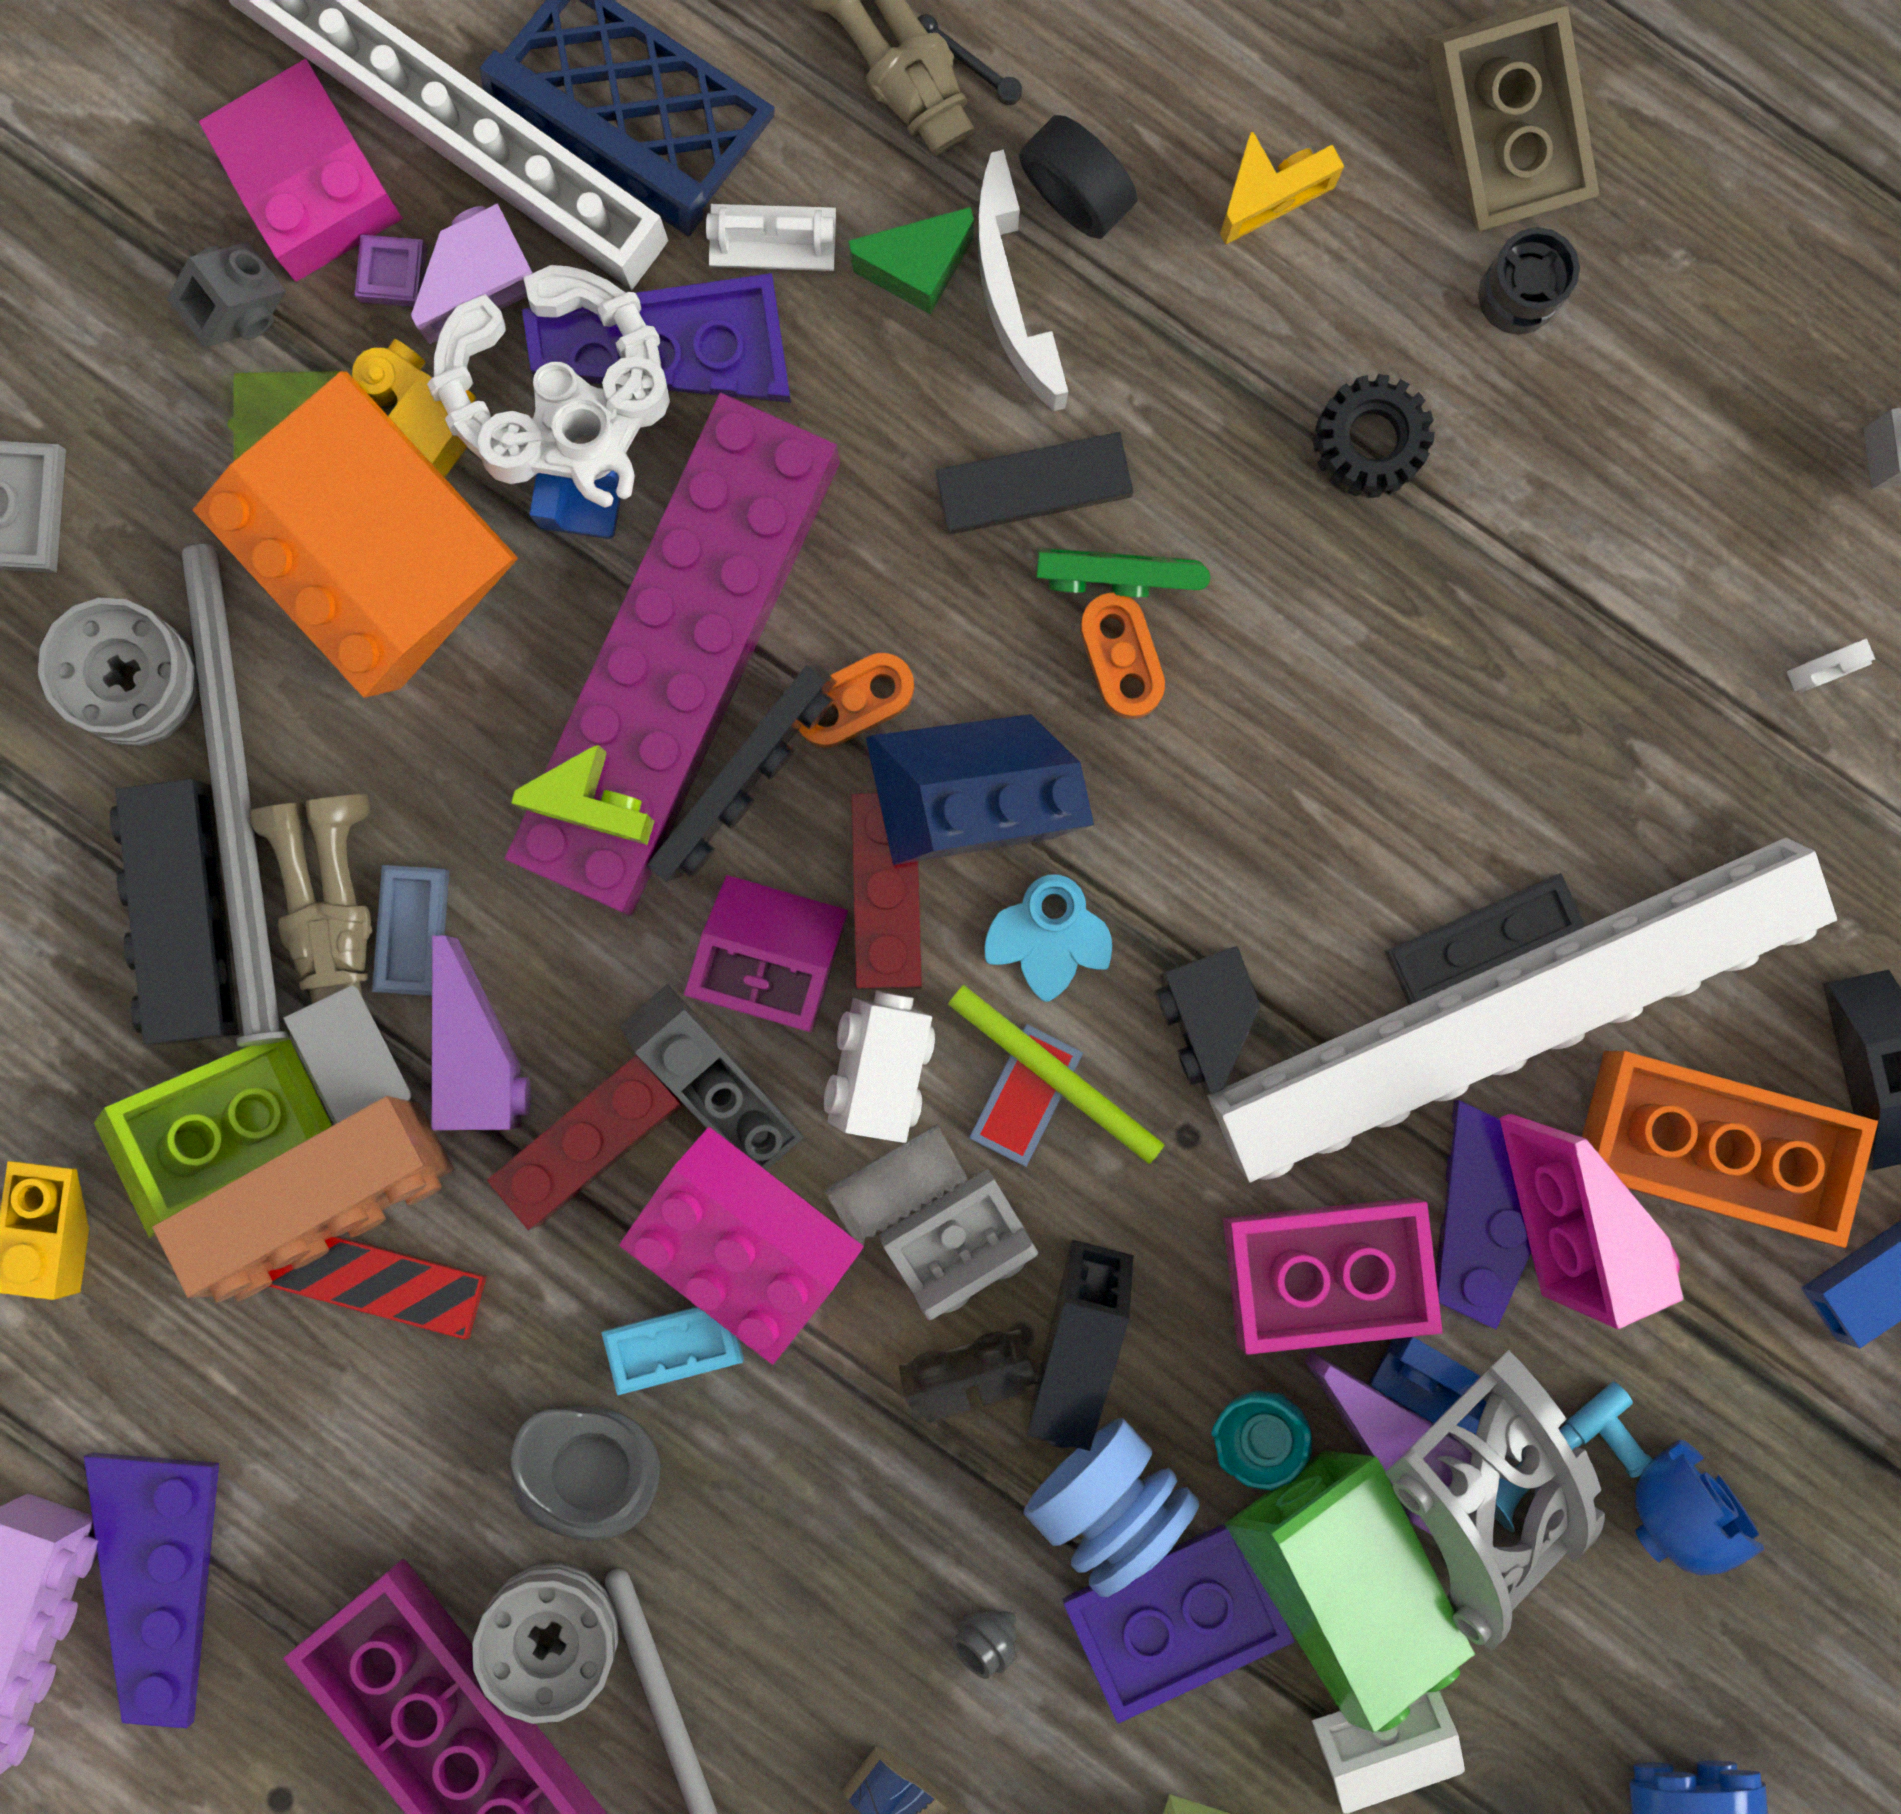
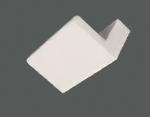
M1440 1691L1426 1692L1409 1706L1410 1714L1402 1723L1383 1732L1377 1731L1373 1733L1349 1724L1341 1711L1312 1720L1315 1734L1332 1775L1343 1813L1354 1812L1460 1775L1465 1771L1459 1736Z

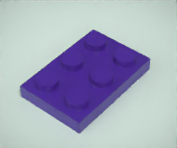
M1225 1523L1172 1547L1165 1557L1151 1570L1109 1597H1100L1090 1586H1087L1062 1598L1066 1611L1117 1724L1295 1642L1285 1620L1226 1528Z

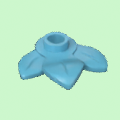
M1047 875L1037 879L1029 886L1024 895L1023 903L1008 907L997 914L991 923L986 937L985 959L988 964L1003 965L1020 961L1021 970L1030 988L1042 1001L1049 1002L1068 987L1075 975L1078 964L1096 970L1108 969L1112 955V938L1105 922L1086 910L1084 894L1073 880L1062 875ZM1049 895H1058L1065 901L1066 911L1058 919L1048 918L1042 911V901Z

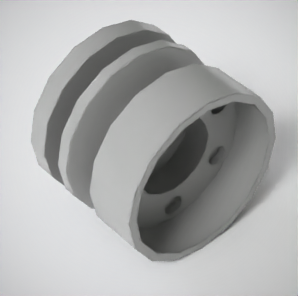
M96 598L72 606L51 624L39 649L38 677L46 700L64 720L116 745L146 746L169 738L189 720L200 698L193 648L176 629L164 622L152 611L127 599ZM127 666H131L138 671L133 675L136 686L130 691L120 686L125 681V675L122 670Z
M564 1562L534 1564L512 1575L493 1596L489 1606L482 1615L472 1643L473 1671L485 1697L505 1715L531 1724L560 1722L584 1710L604 1688L619 1641L618 1619L606 1587L587 1570ZM551 1621L562 1627L559 1635L561 1641L554 1640L548 1648L538 1642L541 1636L539 1628L546 1629Z

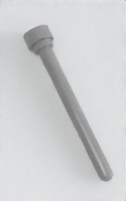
M613 1569L605 1578V1587L690 1814H718L630 1576L623 1569Z

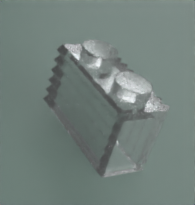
M937 1124L828 1187L825 1193L849 1235L863 1245L866 1237L875 1238L877 1230L886 1232L888 1223L897 1225L899 1217L908 1219L910 1210L920 1212L922 1203L931 1206L933 1197L942 1199L944 1190L954 1192L956 1184L965 1186L967 1173L940 1126Z

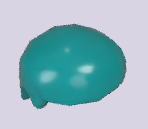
M1255 1390L1235 1397L1219 1414L1211 1432L1220 1467L1250 1488L1273 1491L1294 1482L1310 1460L1312 1454V1433L1302 1409L1281 1393Z

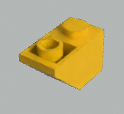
M7 1161L0 1209V1293L50 1300L80 1293L89 1236V1224L77 1169Z

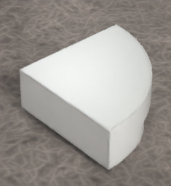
M1864 639L1787 671V675L1794 691L1799 690L1802 693L1872 664L1871 661L1875 660L1868 640Z

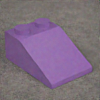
M1312 1350L1307 1355L1305 1363L1365 1455L1376 1456L1385 1472L1434 1424ZM1448 1433L1423 1458L1446 1487H1449L1452 1483L1453 1474L1450 1467L1437 1460V1458L1445 1455L1452 1456L1470 1464L1472 1453ZM1401 1503L1409 1521L1431 1534L1421 1517L1411 1512Z

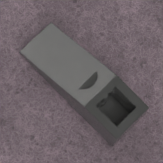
M669 984L664 986L620 1025L634 1053L706 1128L711 1127L766 1171L804 1138L800 1131L710 1028Z

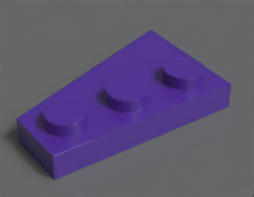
M1454 1100L1452 1114L1454 1129L1451 1157H1448L1445 1180L1448 1181L1444 1222L1441 1223L1436 1265L1438 1298L1440 1304L1496 1330L1529 1259L1531 1249L1500 1119L1460 1100Z

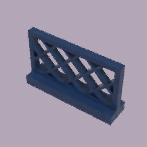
M545 0L502 54L494 50L479 69L483 90L654 211L661 219L689 237L703 220V208L773 119L775 107L615 0H579L595 11L598 25L561 29L559 14L570 0ZM604 17H605L606 19H608L609 21H611L612 23H607V24H605V19H604ZM553 23L554 30L546 31ZM635 37L646 45L649 59L613 64L609 39ZM601 41L605 65L569 69L565 45ZM557 46L561 70L534 73L520 62L531 49ZM656 52L662 55L663 57L657 58ZM685 70L697 78L700 93L664 98L660 73ZM652 75L656 99L620 103L616 79ZM608 80L613 105L587 108L574 99L572 85ZM565 86L566 93H564L557 87ZM707 86H709L710 88H712V89L715 90V91H713V92H708ZM736 104L752 115L743 129L716 132L711 108ZM703 109L707 134L672 138L668 113ZM660 115L664 139L639 143L626 134L624 119ZM616 120L617 127H615L608 121ZM729 146L721 156L719 147ZM711 149L714 166L702 182L699 183L678 169L675 153ZM666 154H667L668 161H666L665 159H663V158L660 157L659 155H666Z

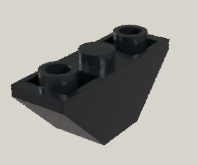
M1882 970L1823 983L1853 1113L1878 1121L1867 1170L1873 1171L1900 1165L1901 987L1890 970Z

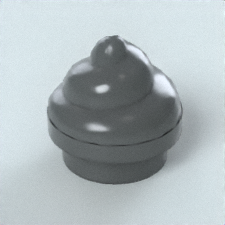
M983 1611L978 1614L970 1613L959 1622V1633L952 1639V1647L962 1663L978 1677L988 1679L994 1672L1003 1673L1015 1660L1014 1643L1017 1639V1632L1014 1624L1016 1623V1616L1012 1612L1007 1611L999 1613Z

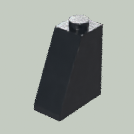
M1076 1240L1071 1241L1031 1401L1028 1436L1040 1438L1046 1443L1059 1448L1075 1447L1091 1451L1130 1318L1134 1255Z

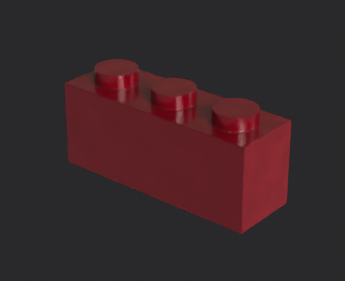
M878 793L851 794L856 988L858 990L922 988L919 861L893 865Z
M635 1055L487 1179V1182L529 1231L542 1225L684 1104Z

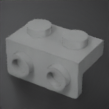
M986 1169L878 1235L885 1251L914 1294L927 1320H932L942 1313L953 1312L961 1308L972 1295L998 1279H1006L1015 1275L1024 1267L1026 1262L1038 1254L1033 1242L989 1169Z

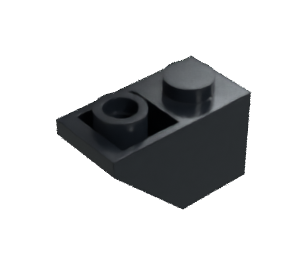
M1238 946L1160 974L1164 987L1155 990L1156 999L1166 1024L1170 1026L1178 1023L1187 1046L1177 1050L1185 1076L1190 1086L1201 1083L1202 1089L1206 1094H1213L1224 1089L1260 1009V1003Z

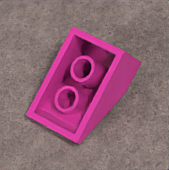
M306 58L199 121L244 206L276 259L295 282L360 245V235L375 236L403 219Z
M1513 1114L1501 1117V1127L1541 1295L1615 1329L1625 1327L1682 1301L1683 1296L1678 1278L1680 1263L1675 1250L1671 1246L1670 1239L1588 1140Z

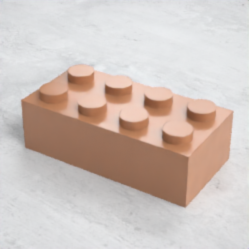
M385 1096L154 1225L152 1229L187 1298L213 1296L215 1302H220L235 1296L236 1300L240 1301L270 1286L273 1281L268 1272L272 1269L276 1270L289 1264L294 1269H297L327 1254L329 1248L324 1240L346 1232L349 1233L350 1237L358 1236L385 1221L386 1217L382 1210L403 1200H405L407 1205H412L435 1194L442 1188L439 1178L455 1169L435 1131L432 1130V1125L421 1104Z

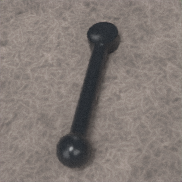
M922 14L917 18L928 34L938 33L945 39L955 58L997 89V97L1001 103L1013 105L1020 100L1022 86L1018 79L1014 77L1002 78L938 28L936 19L932 15Z

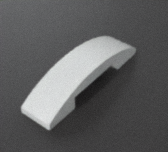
M1003 149L991 153L981 189L978 223V259L981 283L993 326L1011 363L1037 397L1052 411H1056L1066 407L1068 389L1053 332L1050 331L1027 337L1000 236L1018 231L1020 213Z

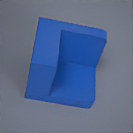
M610 471L606 476L594 480L596 488L611 493L614 498L612 505L604 508L586 499L577 489L572 478L537 473L530 517L540 529L612 539L615 535L621 498L616 493L619 476L616 472Z

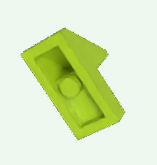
M599 745L587 749L516 789L511 802L522 810L644 845H648L655 822L647 814L639 812L642 804L641 800L604 790L601 801L594 799L606 758V751Z

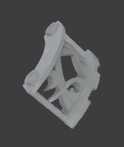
M1510 1350L1492 1364L1385 1472L1394 1484L1393 1490L1398 1499L1411 1512L1421 1517L1442 1552L1450 1575V1593L1447 1598L1455 1613L1453 1615L1455 1625L1469 1640L1478 1645L1484 1644L1491 1651L1506 1638L1511 1628L1512 1611L1565 1554L1573 1563L1577 1561L1598 1539L1605 1519V1513L1594 1506L1593 1499L1601 1491V1487L1586 1450L1578 1447L1571 1450L1566 1439L1558 1429L1566 1420L1565 1416L1546 1390ZM1483 1398L1487 1403L1480 1418L1476 1435L1457 1426ZM1449 1433L1472 1453L1470 1464L1452 1456L1445 1455L1437 1458V1460L1447 1464L1453 1474L1452 1483L1449 1487H1446L1423 1458ZM1521 1452L1525 1458L1523 1463L1517 1468H1513L1504 1460L1505 1455L1522 1462ZM1500 1478L1519 1487L1535 1489V1497L1524 1521L1521 1540L1513 1547L1493 1546L1494 1513Z

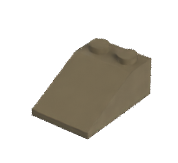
M1544 0L1424 36L1436 101L1473 223L1478 232L1600 196L1568 5Z

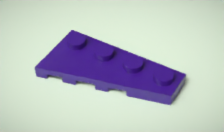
M772 273L636 293L641 304V311L639 313L646 326H654L659 335L660 344L657 347L668 391L718 396L719 393H723L729 397L791 403ZM581 307L560 317H538L531 311V308L522 309L530 370L533 375L541 366L547 363L562 362L569 365L587 383L602 384L607 369L621 359L616 348V342L623 335L617 324L611 327L603 326L599 316L594 312Z
M92 1452L84 1456L95 1539L99 1540L97 1553L121 1721L125 1724L187 1729L195 1719L219 1463Z

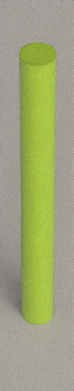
M964 984L949 1001L948 1005L1146 1163L1150 1164L1165 1145L1163 1142Z

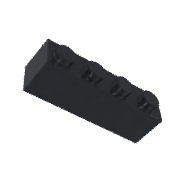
M194 779L115 788L117 806H112L110 810V826L115 841L122 846L124 869L118 871L117 890L121 903L124 907H128L131 932L125 934L124 953L129 968L135 970L138 995L133 996L131 1001L133 1026L137 1033H142L143 1045H167L237 1036L239 1031L211 785Z

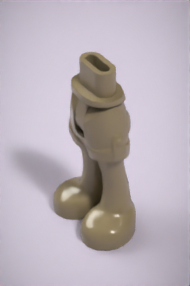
M803 0L804 4L811 9L830 14L840 22L852 37L870 67V71L865 78L876 100L887 104L908 125L907 131L911 136L921 135L933 156L943 153L974 133L975 128L963 110L967 105V99L965 94L960 92L952 67L953 53L942 36L938 33L928 34L906 0H873L890 27L899 45L898 47H891L874 25L860 0Z
M368 794L307 800L305 804L286 803L250 810L253 830L258 835L268 839L279 863L288 915L278 920L281 943L290 952L295 968L302 980L298 983L300 990L309 989L311 1004L349 986L357 987L362 996L360 981L368 980V973L359 974L353 972L365 970L367 939L372 933L371 917L367 906L357 904L347 858L349 829L354 824L365 820L370 812ZM308 822L314 836L319 859L323 901L321 902L316 901L306 860L304 831L307 828Z

